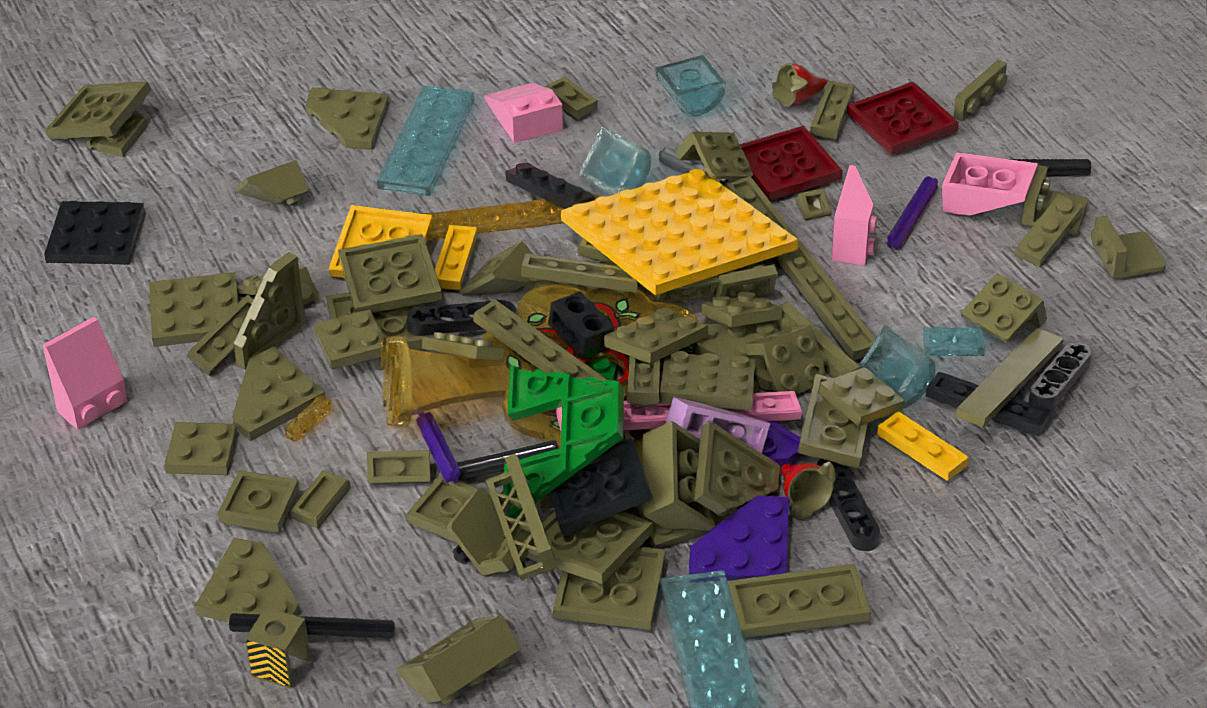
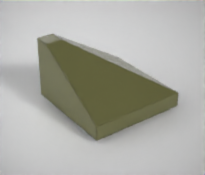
M825 188L798 193L795 202L805 220L832 215Z

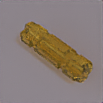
M323 395L318 396L312 404L308 405L294 418V421H291L284 428L286 438L297 441L302 437L305 432L331 409L330 399L325 398Z

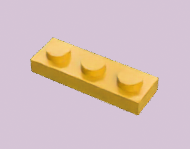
M449 225L435 268L440 288L461 290L476 243L477 227Z
M899 411L878 425V436L946 481H949L968 466L969 457Z

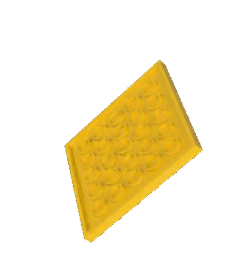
M693 169L688 173L678 176H669L665 180L646 183L638 188L622 190L620 193L611 196L599 197L594 201L575 204L570 208L561 210V220L654 295L798 249V239L720 182L712 179L701 169Z

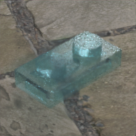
M923 327L925 356H984L985 343L983 329Z

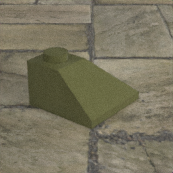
M297 160L247 177L235 187L236 193L274 204L286 202L288 206L302 201V195L309 191Z
M523 241L518 242L490 258L459 292L462 295L513 292L522 286L524 289L529 288L536 281H532L527 277H521V267L525 254H534Z

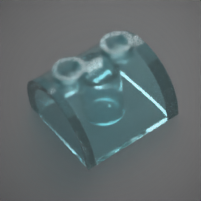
M704 55L655 67L657 80L679 109L686 115L692 117L702 116L713 110L724 97L726 82Z
M601 125L578 175L611 194H617L622 190H631L644 184L651 168V155L647 149Z
M884 325L859 365L860 369L863 367L867 368L905 399L903 408L914 404L923 396L935 375L934 361L886 325Z

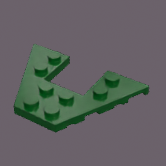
M513 365L510 366L507 415L512 421L562 407L561 447L519 460L535 503L623 439L624 388L619 381H600L594 377L580 379L573 378L571 374L554 371L544 373L540 369H536L533 372L517 369ZM504 464V473H506L509 469L507 464ZM513 482L503 485L504 495L508 496L514 488ZM512 505L505 516L516 518L523 509Z

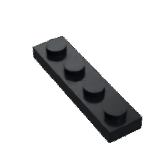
M519 163L515 168L505 171L507 182L563 209L570 208L575 204H584L595 200L594 194L583 190L581 187L572 185L564 179L555 177L547 171L540 170L530 163Z
M938 371L927 386L925 397L957 408L979 385ZM1013 397L991 420L1039 437L1050 420L1052 410H1037L1031 407L1029 402Z

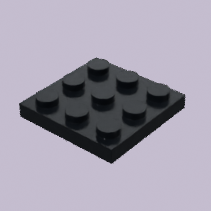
M61 201L44 253L46 263L130 265L145 213L144 203Z
M633 437L613 445L550 492L558 526L563 536L581 531L588 525L602 519H609L621 511L640 506L645 501L653 498Z

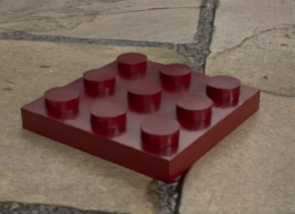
M914 81L847 105V114L890 155L957 132L959 122Z
M804 125L740 144L753 173L751 178L769 201L842 179L843 170Z

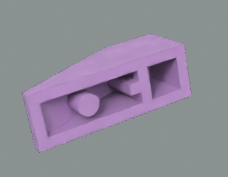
M677 397L672 399L666 423L675 422L699 439L701 427L711 421L760 453H762L770 423Z

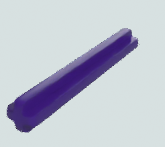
M930 176L924 178L887 236L888 247L899 249L937 190L938 180L936 178H931Z
M420 411L416 423L446 483L453 481L454 484L459 482L458 477L462 474L433 414Z

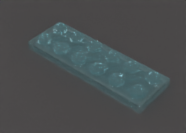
M423 86L377 179L378 189L431 196L474 103V92L439 88L437 86Z
M724 570L660 578V590L689 708H761Z

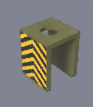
M265 607L246 636L252 677L291 688L293 680L289 656L308 660L310 657L305 618Z

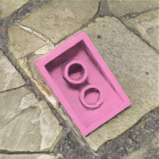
M529 83L484 95L485 101L513 143L563 130L562 103L552 89L536 83Z
M956 152L942 184L943 212L970 216L1024 202L1037 172L1038 163Z
M849 165L834 216L832 261L865 266L868 255H873L875 238H871V233H875L877 216H872L873 202L856 167Z
M92 317L43 344L57 412L77 430L128 402L123 376L97 318Z

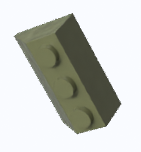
M673 421L643 434V467L653 496L652 499L643 503L644 516L663 528L711 530L714 528V512L694 500L700 439Z
M498 614L473 619L396 668V671L428 703L441 701L442 704H446L460 695L458 690L468 684L471 687L483 681L487 677L485 672L494 667L497 670L509 664L513 660L511 655L521 648L503 615Z

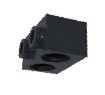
M581 291L551 302L548 325L581 360L610 349L604 346V338L606 334L613 332L615 327Z

